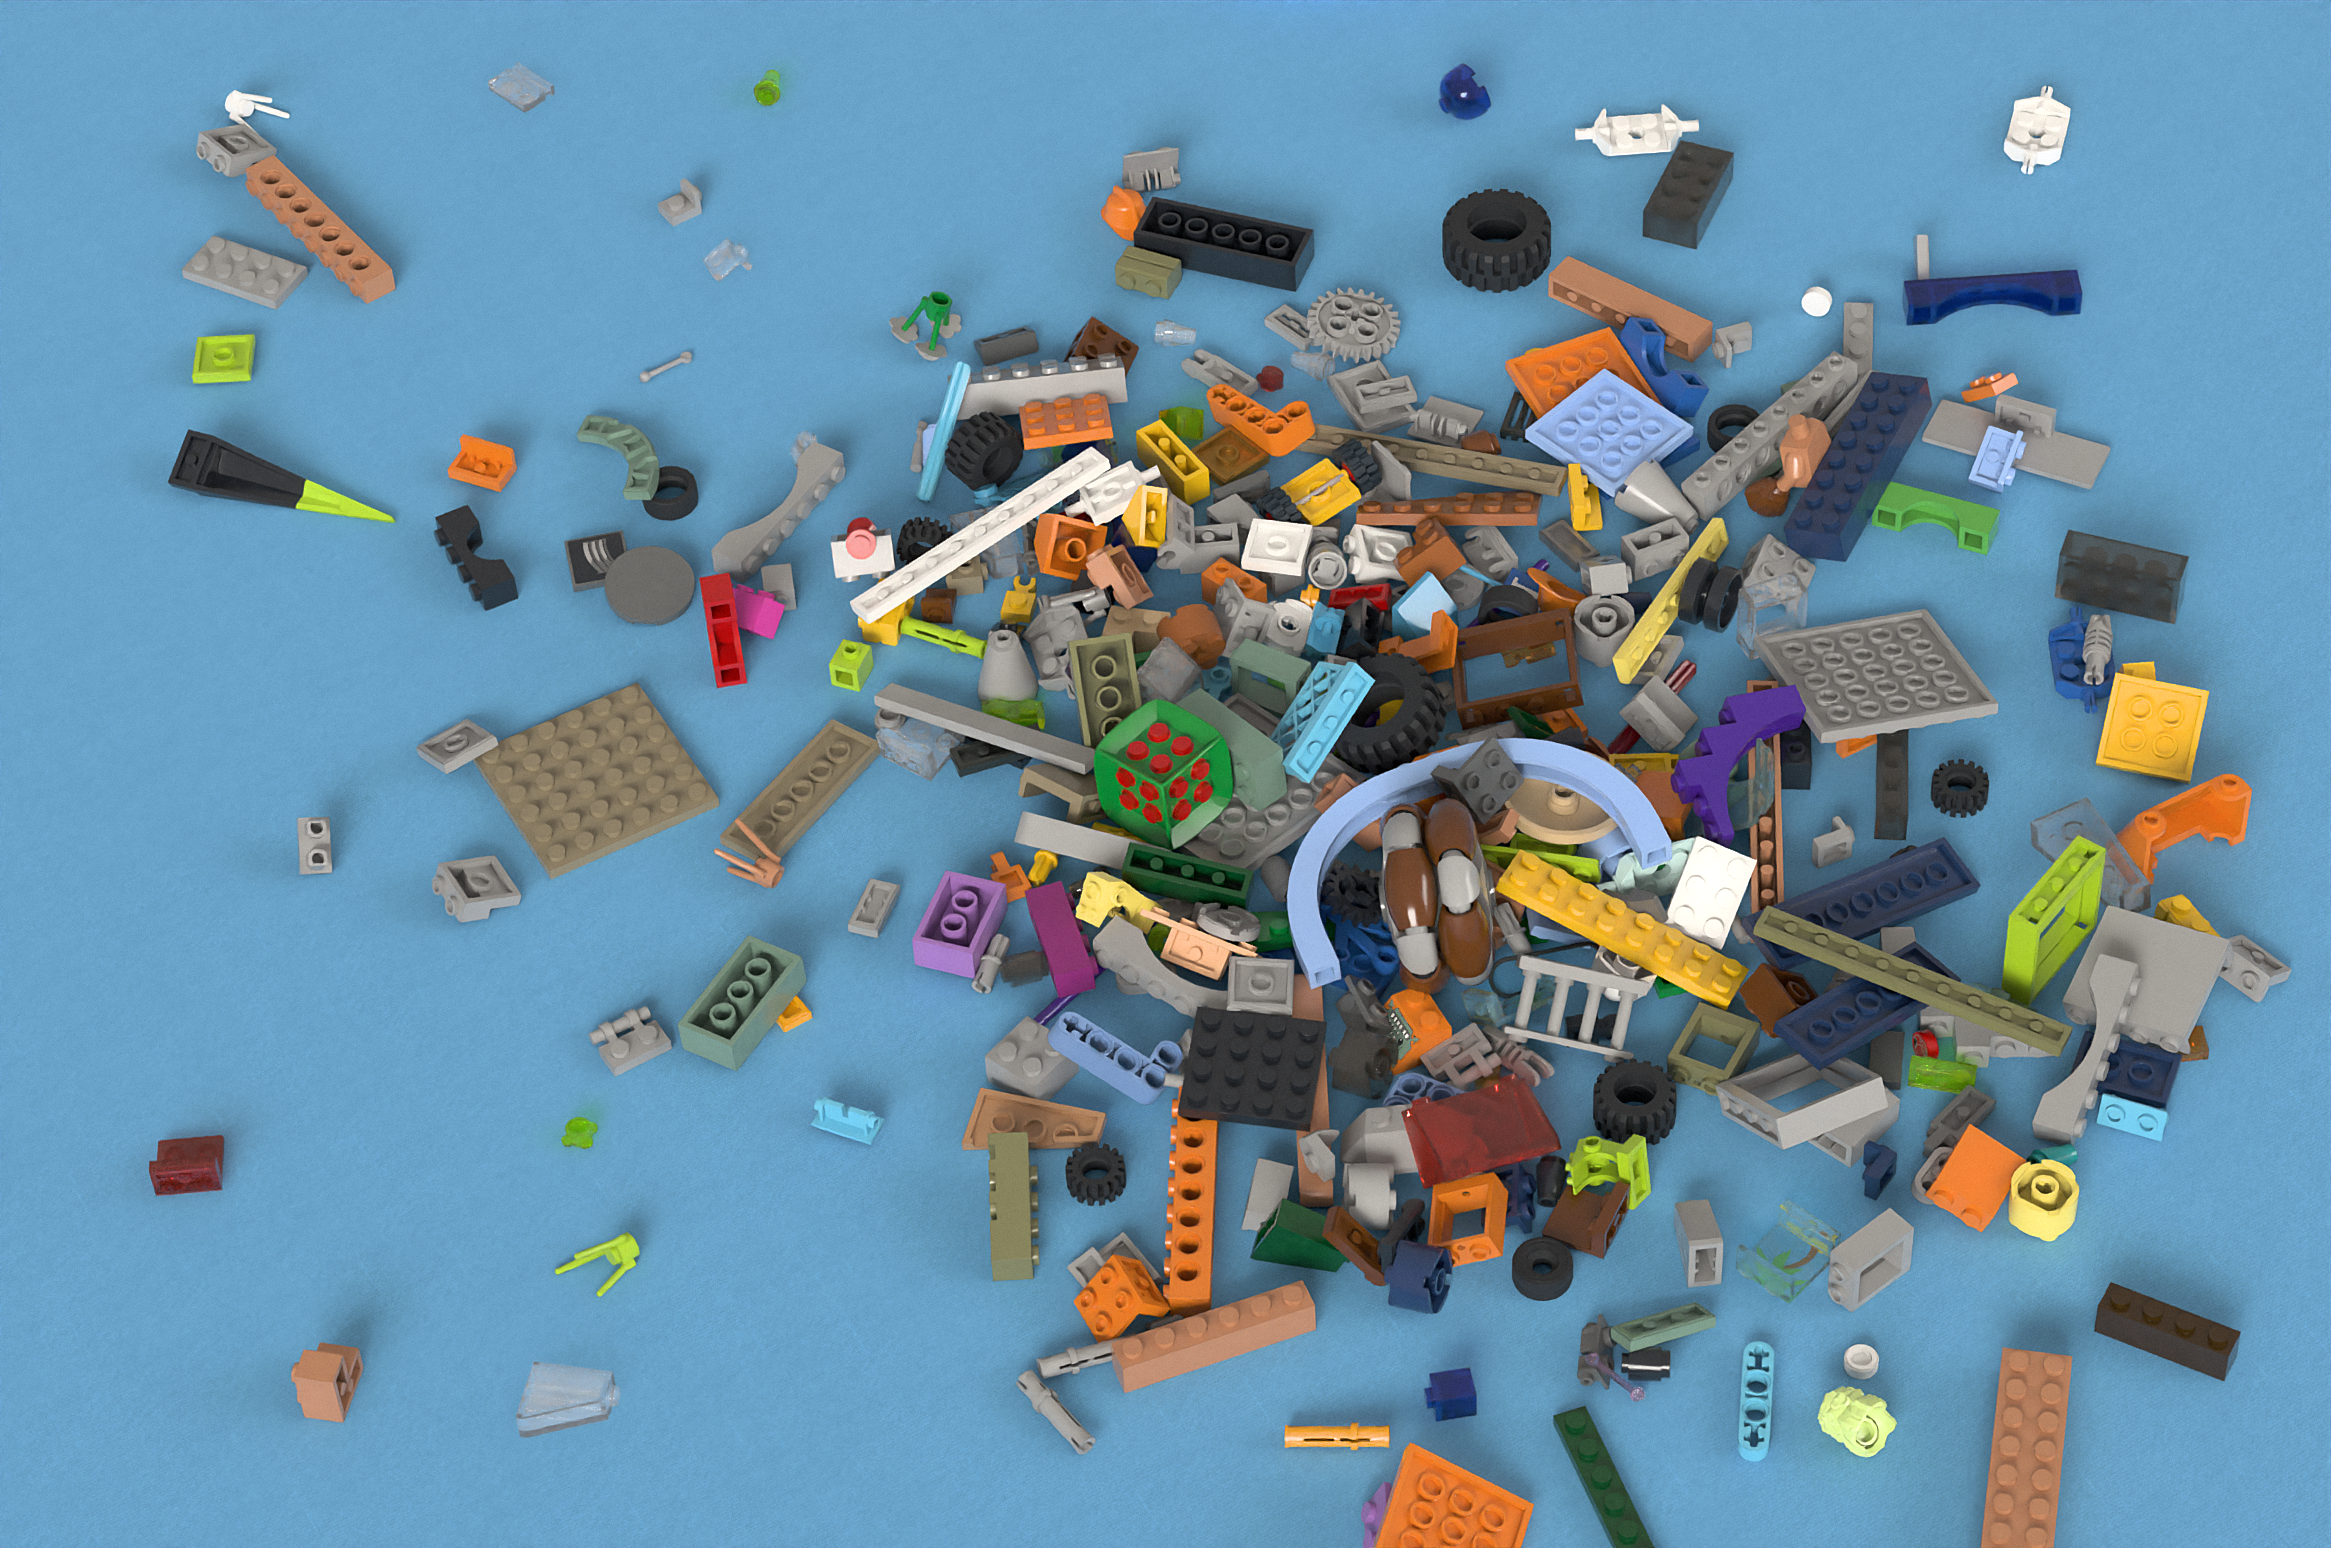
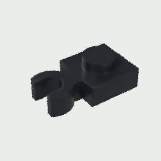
M1616 1013L1609 1014L1602 1019H1599L1597 1014L1591 1039L1592 1043L1599 1044V1038L1601 1037L1612 1038ZM1583 1014L1565 1017V1037L1578 1039Z

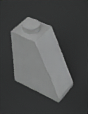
M1888 1090L1886 1098L1889 1107L1807 1141L1851 1168L1864 1155L1865 1143L1868 1140L1876 1143L1898 1120L1900 1099Z
M1708 1199L1687 1200L1675 1203L1674 1227L1687 1287L1721 1284L1723 1238Z

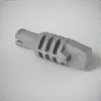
M2092 615L2085 633L2082 655L2086 663L2084 681L2090 685H2093V678H2096V685L2104 681V668L2110 661L2113 634L2109 615Z

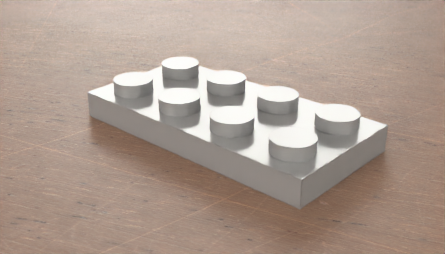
M215 235L182 268L183 278L276 310L308 276L306 266Z

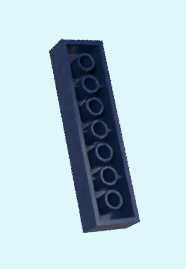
M1871 372L1784 526L1787 544L1790 549L1803 557L1841 562L1847 561L1932 407L1927 378Z

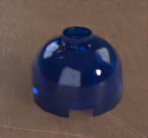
M1464 63L1452 68L1443 76L1439 86L1441 99L1438 102L1444 113H1450L1453 117L1460 120H1472L1486 113L1487 109L1491 107V102L1484 85L1479 88L1472 78L1476 73Z

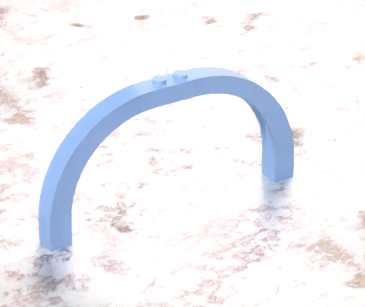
M1525 738L1496 739L1523 778L1543 780L1574 790L1600 806L1623 832L1642 870L1672 860L1671 840L1650 801L1631 780L1616 768L1592 754L1551 741ZM1485 741L1465 744L1440 753H1432L1426 758L1412 763H1404L1393 770L1373 777L1338 799L1311 827L1294 859L1287 891L1288 918L1293 946L1311 989L1341 979L1339 960L1320 918L1322 883L1337 855L1359 831L1382 817L1384 812L1391 806L1398 803L1413 804L1444 793L1431 776V772L1438 765L1459 770Z

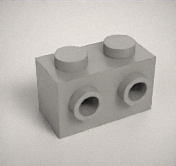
M1675 517L1621 537V560L1625 562L1626 566H1630L1634 581L1651 577L1673 567H1678L1689 552V535Z

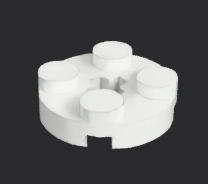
M1286 599L1285 603L1270 602L1269 604L1273 605L1277 611L1263 643L1271 648L1299 657L1302 652L1307 651L1304 649L1313 610L1306 604L1294 599ZM1290 623L1293 625V630H1288L1282 625L1287 626Z

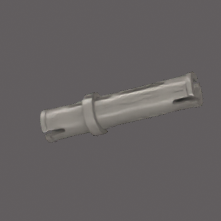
M1134 1332L1130 1335L1077 1349L1068 1347L1065 1348V1352L1037 1358L1039 1375L1042 1380L1071 1372L1073 1375L1079 1373L1082 1368L1112 1361L1111 1343L1136 1334Z
M1032 1370L1021 1374L1018 1378L1020 1381H1016V1386L1031 1400L1033 1408L1048 1418L1052 1425L1070 1442L1078 1454L1083 1455L1093 1448L1092 1444H1095L1096 1439L1063 1406L1058 1399V1394L1052 1388L1048 1389Z

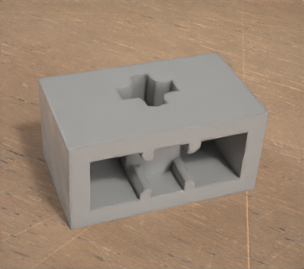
M1615 554L1579 559L1582 589L1590 596L1628 593V584H1632L1630 566H1626L1625 562Z

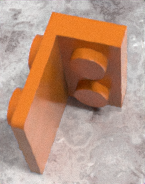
M1115 1254L1108 1259L1074 1299L1075 1306L1098 1343L1118 1338L1139 1313L1141 1315L1163 1318L1170 1310L1169 1305L1141 1260Z

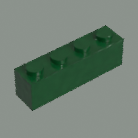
M1131 842L1129 843L1121 870L1122 881L1129 884L1135 890L1194 904L1196 902L1202 904L1219 903L1221 904L1220 908L1228 910V906H1236L1247 911L1254 889V871Z

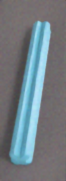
M956 362L918 486L916 498L922 502L931 503L933 501L946 457L945 451L948 449L947 444L951 439L969 379L971 367L963 362Z

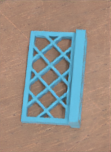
M1319 661L1270 736V739L1283 749L1284 761L1282 764L1285 766L1286 774L1295 775L1302 782L1310 783L1375 682L1355 662L1348 661L1344 666ZM1327 672V677L1320 681L1324 673ZM1328 688V692L1319 697V693ZM1311 699V702L1304 706V704ZM1312 713V717L1303 722V718ZM1292 725H1294L1295 728H1293L1292 730L1288 731V729H1289ZM1295 739V743L1286 748V744Z

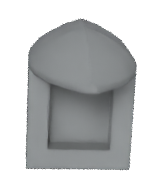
M1334 1129L1317 1130L1300 1138L1298 1141L1307 1168L1312 1173L1316 1172L1324 1183L1336 1177L1335 1155L1328 1148L1339 1135V1131Z

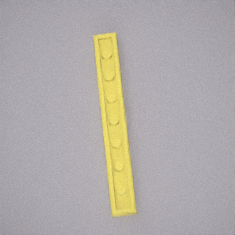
M1712 518L1612 658L1619 683L1629 684L1678 616L1680 594L1693 563L1699 557L1716 562L1729 544L1722 518Z

